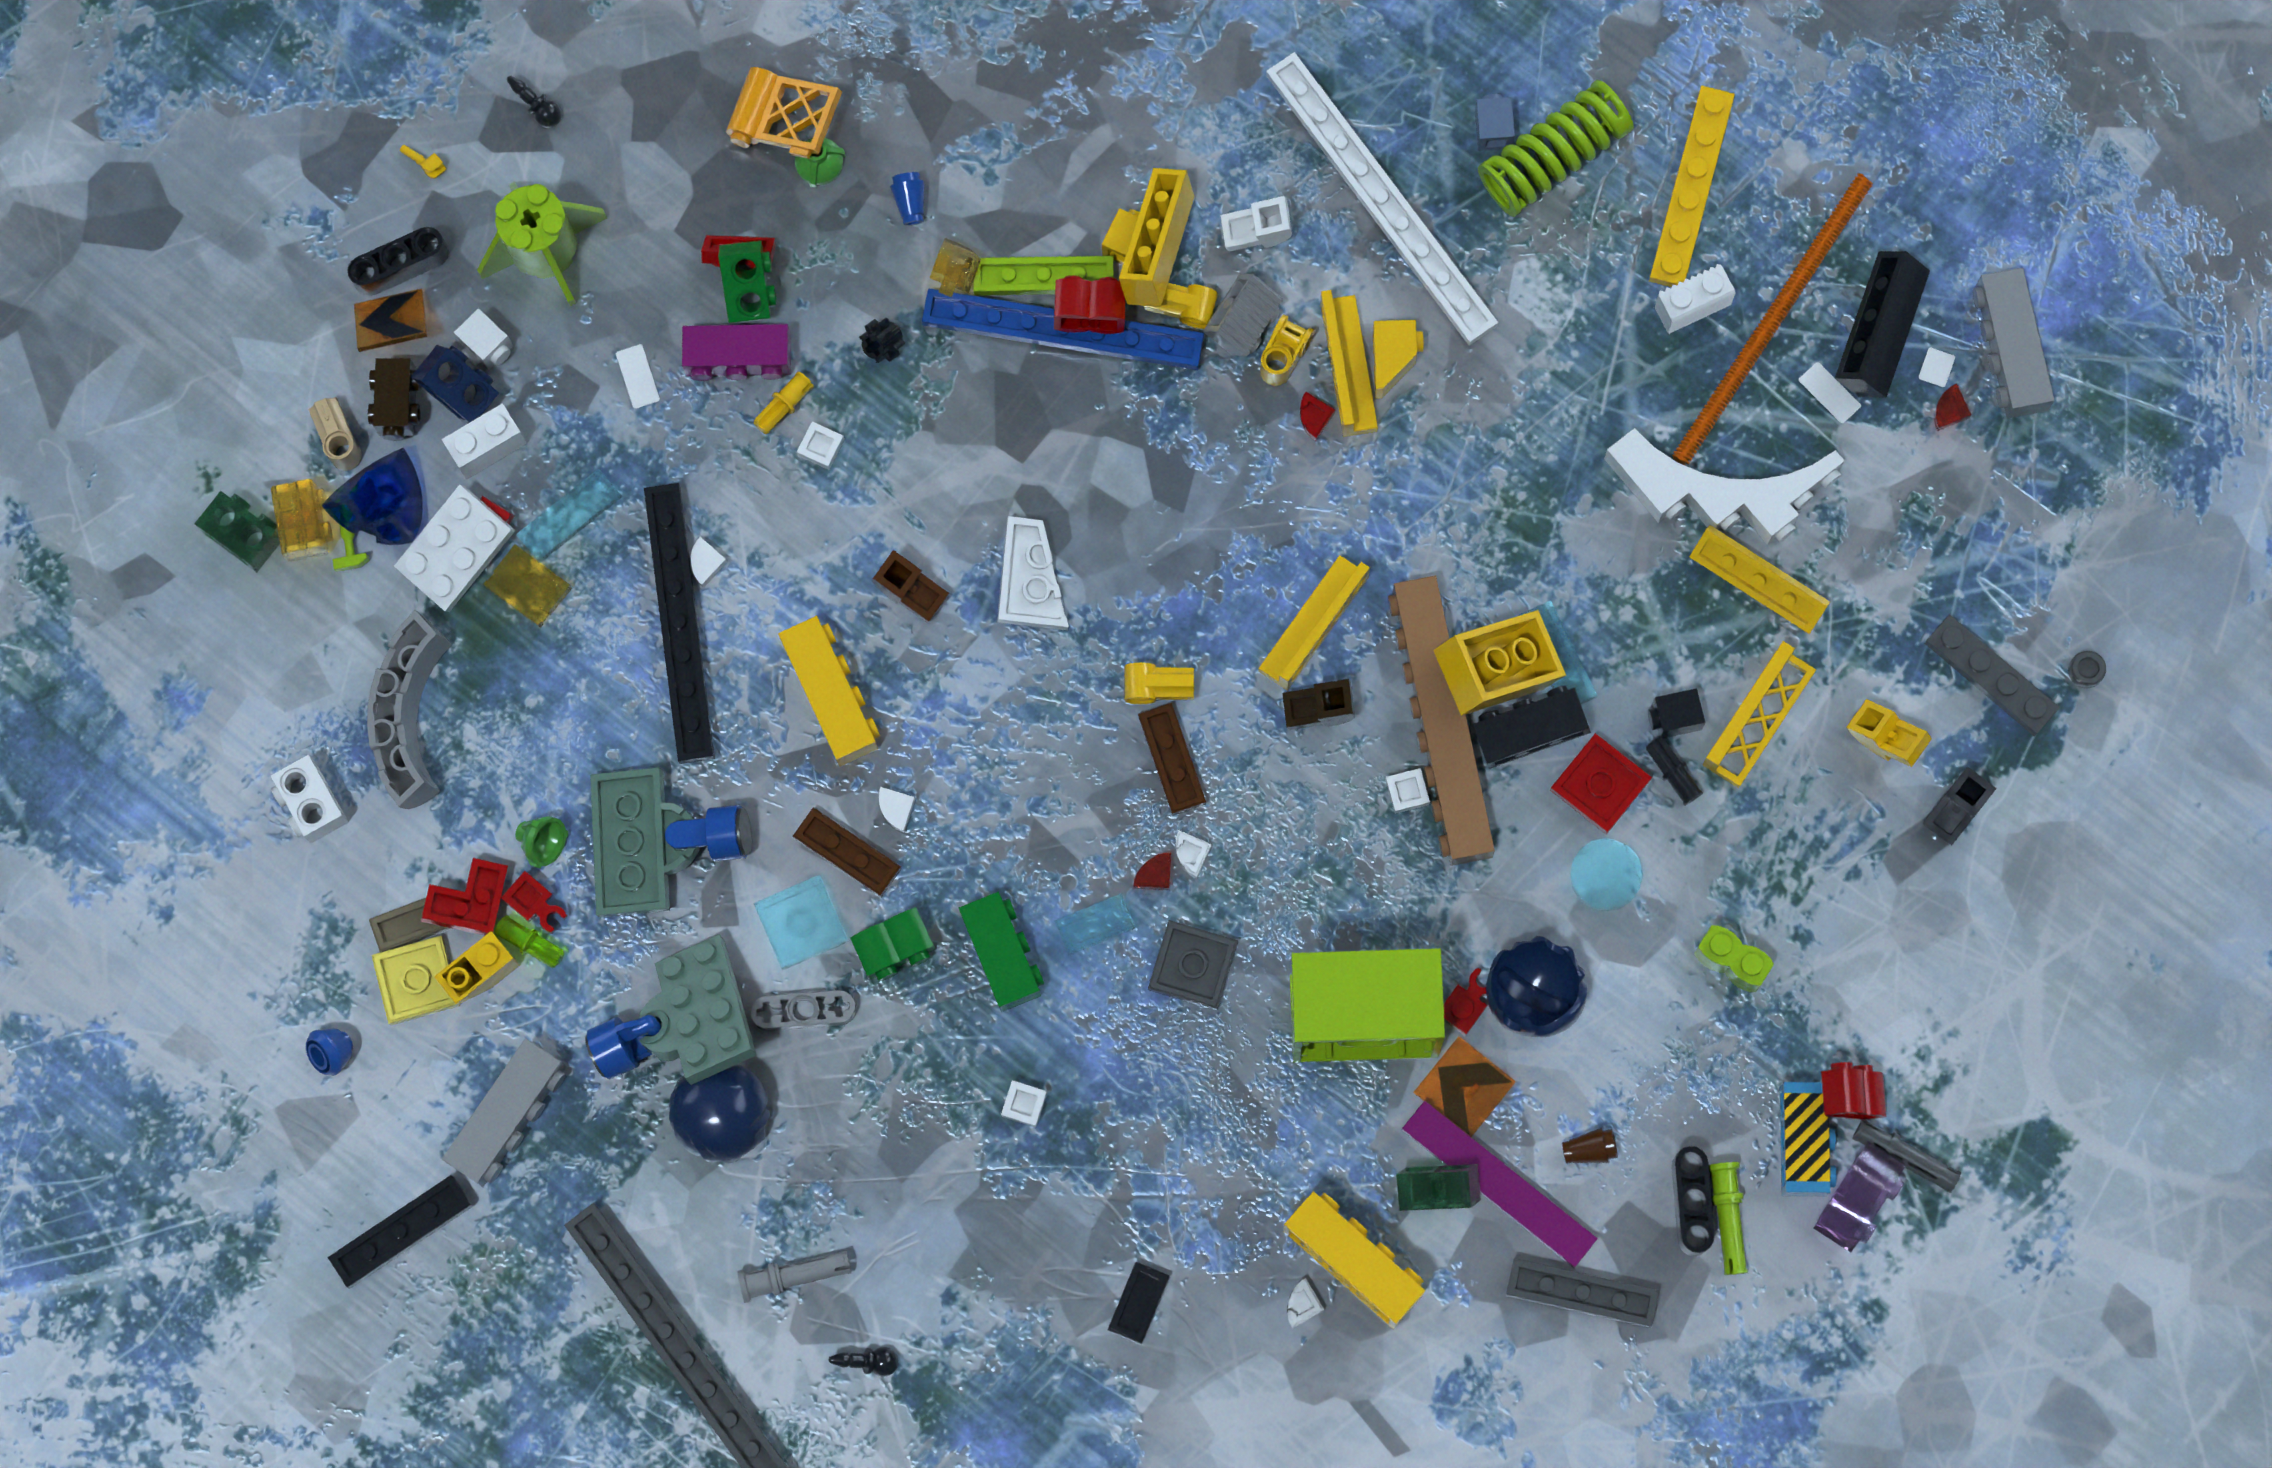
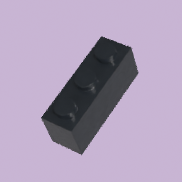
M1560 686L1546 693L1547 697L1534 702L1533 698H1527L1512 705L1513 710L1501 714L1499 710H1493L1478 717L1479 722L1473 723V727L1489 769L1590 734L1591 731L1576 689L1568 690L1567 686Z

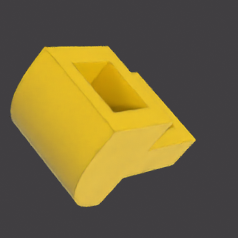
M1868 699L1864 701L1846 727L1857 741L1879 757L1887 761L1893 758L1910 767L1915 764L1932 740L1927 731L1899 719L1894 711Z

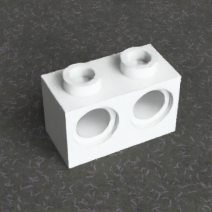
M309 755L271 775L276 785L271 788V791L281 807L287 805L292 814V817L287 820L298 838L303 835L310 843H313L349 822L317 763ZM299 778H305V788L299 793H291L292 783ZM321 808L323 810L322 818L317 823H308V814L313 809Z

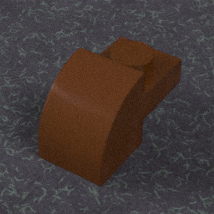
M892 550L872 578V582L896 604L899 602L928 623L949 593L922 574L921 569L895 550Z

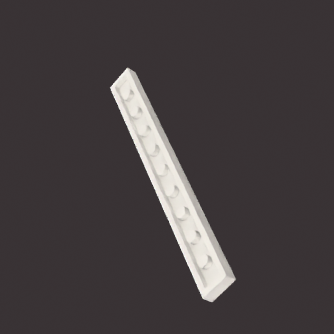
M1292 53L1268 69L1266 77L1466 343L1470 346L1498 327V321L1296 53Z

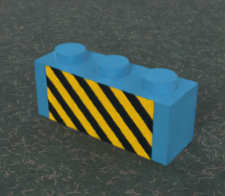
M1783 1082L1779 1087L1781 1196L1826 1197L1831 1193L1830 1187H1836V1166L1830 1165V1151H1835L1836 1134L1835 1129H1829V1117L1824 1115L1822 1082Z

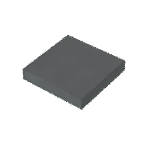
M1169 920L1148 990L1217 1011L1238 940Z

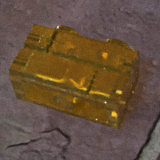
M312 479L272 486L271 494L282 556L287 562H295L309 557L314 558L328 555V543L333 542V533L329 521L324 522L322 510L328 508L324 489H318V486Z

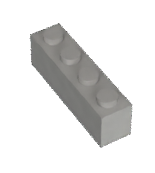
M2023 268L1981 275L1976 288H1973V301L1977 309L1981 308L1984 321L1980 323L1981 335L1984 342L1989 341L1991 354L1988 355V364L1991 374L1997 376L1999 387L1996 388L1999 408H2004L2006 418L2048 411L2055 400Z
M525 1038L441 1160L482 1187L487 1182L490 1184L494 1182L503 1168L500 1162L508 1151L513 1153L522 1142L524 1135L521 1132L529 1121L535 1122L541 1115L545 1104L542 1102L550 1091L554 1093L563 1083L566 1077L563 1071L566 1066Z

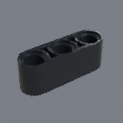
M423 227L354 258L348 265V277L362 295H377L441 266L448 258V246L438 230L433 227ZM430 242L438 243L436 249L432 252H423L426 244ZM396 257H406L405 262L401 266H391V262ZM374 271L371 279L359 281V277L363 272Z
M1688 1146L1680 1150L1672 1161L1677 1241L1684 1253L1689 1256H1699L1705 1253L1714 1242L1709 1164L1707 1155L1703 1150L1698 1147ZM1689 1155L1697 1159L1699 1163L1697 1173L1689 1174L1681 1168L1680 1162L1683 1156ZM1695 1192L1701 1197L1702 1207L1700 1210H1690L1685 1206L1683 1199L1686 1193ZM1694 1228L1702 1231L1705 1236L1703 1247H1693L1688 1243L1686 1238L1688 1230Z

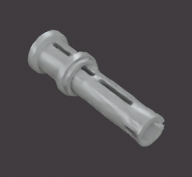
M845 1250L840 1253L780 1267L778 1263H769L767 1268L745 1273L744 1270L738 1271V1278L744 1303H748L753 1297L773 1293L775 1296L781 1295L784 1292V1288L851 1274L848 1254Z

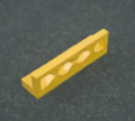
M1332 290L1321 291L1320 307L1342 436L1348 437L1378 432L1355 295L1333 298Z
M1339 555L1260 665L1258 672L1288 691L1368 580L1370 567L1363 562L1356 566Z
M1784 641L1703 763L1704 767L1737 788L1741 786L1816 671L1815 668L1794 656L1795 648ZM1786 663H1789L1805 674L1799 684L1783 686L1780 672ZM1776 680L1778 688L1770 689ZM1794 691L1787 701L1785 692ZM1780 694L1783 707L1780 713L1764 716L1761 703L1763 698ZM1757 709L1759 717L1751 718ZM1774 720L1773 724L1768 730L1766 721ZM1761 723L1764 736L1761 742L1745 745L1742 733L1744 727ZM1738 738L1740 746L1731 748ZM1755 749L1754 753L1749 759L1747 751ZM1741 752L1744 768L1738 776L1720 766L1727 754Z

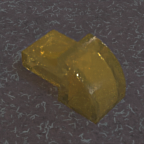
M945 238L930 279L942 283L939 293L952 297L955 288L969 293L981 259L969 248Z

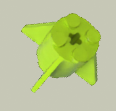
M515 182L509 184L512 192L499 201L495 208L497 233L477 268L482 280L515 264L520 272L537 276L539 279L555 277L569 305L576 304L562 272L568 269L573 262L572 258L578 246L576 234L607 219L604 210L599 207L560 201L553 192L547 190L541 184L527 185L518 188Z

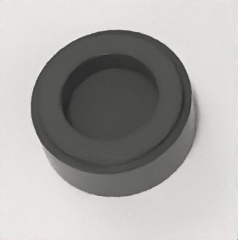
M2082 651L2075 655L2069 663L2068 674L2075 685L2081 688H2092L2098 685L2104 678L2106 664L2104 659L2096 652Z

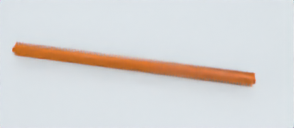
M1857 173L1856 180H1853V183L1850 184L1851 187H1848V190L1845 191L1846 194H1843L1844 197H1841L1842 201H1839V204L1836 205L1837 208H1834L1835 211H1832V215L1825 222L1826 225H1823V229H1820L1821 232H1818V236L1811 243L1812 246H1809V250L1802 257L1803 260L1799 261L1800 264H1797L1798 267H1795V271L1790 275L1791 278H1788L1789 281L1785 282L1786 285L1781 289L1782 292H1779V295L1776 296L1777 299H1774L1775 302H1772L1773 306H1770V309L1767 310L1768 313H1765V316L1762 317L1763 320H1760L1759 327H1756V330L1753 331L1754 334H1751L1749 341L1744 345L1745 348H1742V352H1739L1740 355H1737L1738 359H1735V362L1732 363L1731 369L1727 370L1729 373L1725 374L1724 380H1721V383L1718 384L1719 387H1716L1714 394L1711 395L1712 398H1709L1710 401L1706 402L1708 405H1704L1705 408H1702L1703 412H1700V415L1697 416L1698 419H1695L1693 426L1688 430L1689 433L1685 434L1687 437H1683L1684 440H1681L1682 444L1678 445L1677 451H1674L1672 455L1675 461L1682 465H1685V463L1689 465V461H1692L1691 457L1694 458L1696 450H1699V447L1702 445L1701 443L1704 442L1706 436L1713 429L1712 425L1715 426L1717 418H1720V415L1723 413L1722 411L1725 410L1727 404L1734 397V393L1736 394L1738 386H1741L1748 372L1757 362V358H1759L1762 351L1769 344L1768 342L1776 333V330H1778V326L1780 327L1783 319L1792 309V305H1794L1806 284L1815 274V270L1817 271L1820 263H1822L1821 261L1826 257L1829 249H1831L1830 247L1836 242L1835 240L1838 239V235L1840 236L1859 204H1861L1860 202L1863 201V198L1870 190L1869 188L1873 185L1863 174Z

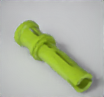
M1739 1162L1709 1165L1713 1186L1711 1199L1713 1206H1717L1724 1275L1748 1273L1739 1203H1742V1199H1744L1743 1193L1739 1192L1737 1169L1740 1168Z

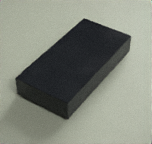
M1135 1262L1108 1331L1142 1345L1170 1275Z

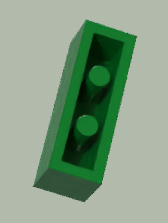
M998 891L959 907L960 914L1001 1013L1041 997L1038 987L1044 985V981L1037 965L1029 966L1025 953L1031 950L1023 931L1016 934L1011 921L1016 919L1017 916L1010 899L1002 900Z

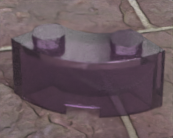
M1867 1142L1823 1209L1813 1229L1850 1253L1859 1241L1866 1244L1877 1227L1872 1221L1887 1198L1893 1201L1904 1185V1182L1899 1177L1905 1165Z

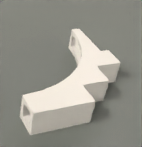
M1635 428L1609 447L1604 458L1658 523L1666 517L1669 520L1677 517L1686 508L1685 502L1706 527L1711 525L1717 530L1721 527L1724 531L1730 529L1741 519L1739 515L1741 513L1767 545L1774 539H1777L1779 542L1783 541L1796 530L1794 524L1799 514L1793 507L1795 506L1797 510L1801 509L1814 498L1812 494L1814 490L1821 485L1826 489L1841 477L1839 471L1844 463V459L1835 450L1813 465L1787 475L1765 479H1729L1705 474L1676 462L1656 449Z

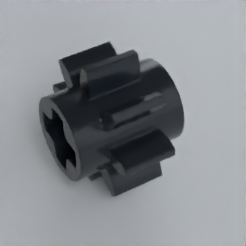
M885 318L881 322L874 319L864 326L866 332L859 336V339L862 340V349L868 357L875 359L876 363H879L885 358L890 362L900 355L898 349L904 346L905 342L902 340L901 328L897 324Z

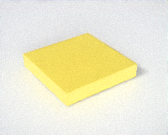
M442 936L371 955L389 1025H395L460 1006V1004H455L434 977L450 964Z

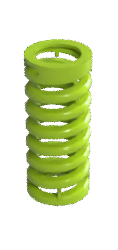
M1595 80L1587 90L1580 91L1575 96L1574 102H1565L1560 108V113L1551 112L1546 117L1545 123H1536L1531 128L1530 134H1521L1516 139V145H1506L1501 151V156H1491L1477 167L1485 188L1500 208L1508 215L1516 217L1527 206L1526 203L1533 204L1537 200L1534 188L1515 166L1513 158L1521 163L1526 174L1537 189L1543 193H1548L1552 189L1548 176L1529 154L1528 147L1535 151L1541 164L1555 181L1562 183L1566 180L1567 175L1564 167L1554 153L1544 144L1543 136L1550 140L1555 152L1568 169L1573 172L1580 170L1581 161L1577 153L1559 133L1557 125L1564 129L1576 151L1585 160L1592 161L1595 159V148L1585 133L1574 123L1572 114L1578 117L1589 138L1601 150H1607L1611 145L1610 138L1605 129L1617 139H1622L1633 131L1634 124L1627 108L1618 95L1605 82ZM1609 100L1617 109L1618 115L1608 106L1607 102ZM1587 104L1594 107L1599 119L1602 122L1601 124L1588 111ZM1506 175H1507L1509 181L1511 182L1512 186L1514 187V189H1515V190L1517 191V193L1520 195V197H1521L1520 199H1517V197H1516V195L1514 194L1513 190L1510 188V186L1508 185V183L1504 180V177H1505Z

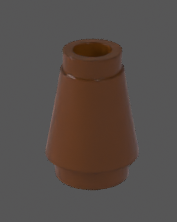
M1603 1127L1569 1141L1562 1142L1566 1164L1610 1163L1609 1159L1618 1158L1612 1129L1603 1130Z

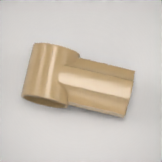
M336 397L324 398L315 402L308 410L322 441L323 452L339 470L348 471L354 469L361 462L362 452L355 442L338 399ZM349 445L346 453L336 456L338 448Z

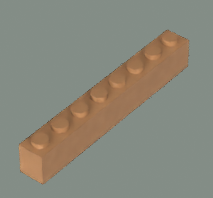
M1436 575L1394 583L1393 595H1388V604L1391 616H1398L1400 629L1395 630L1398 650H1405L1407 663L1402 664L1405 684H1412L1415 697L1409 698L1412 717L1413 719L1419 718L1422 729L1421 732H1416L1420 753H1427L1429 766L1424 767L1426 784L1428 788L1434 787L1436 801H1431L1434 821L1435 823L1441 822L1444 835L1438 836L1442 857H1449L1450 866L1493 858L1495 850L1466 715L1461 716L1433 651L1449 640Z

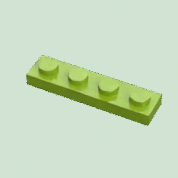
M1113 256L974 258V296L1055 295L1056 280L1063 279L1066 276H1079L1088 281L1099 280L1103 277L1114 278Z

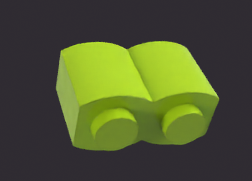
M1711 925L1694 952L1697 960L1706 968L1715 972L1725 973L1735 986L1748 992H1756L1774 965L1771 958L1765 952L1754 946L1743 945L1733 932L1717 925Z

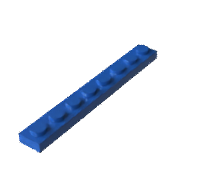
M929 288L922 317V325L1193 370L1199 369L1204 341V333L1127 320H1125L1124 332L1117 334H1102L1092 331L1063 332L1054 329L1053 308Z

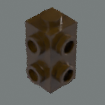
M375 358V370H370L369 386L370 390L374 391V404L368 405L369 425H373L378 435L383 436L385 440L400 441L404 439V436H414L415 425L420 424L421 410L420 405L416 404V391H421L422 387L411 378L417 370L411 358Z

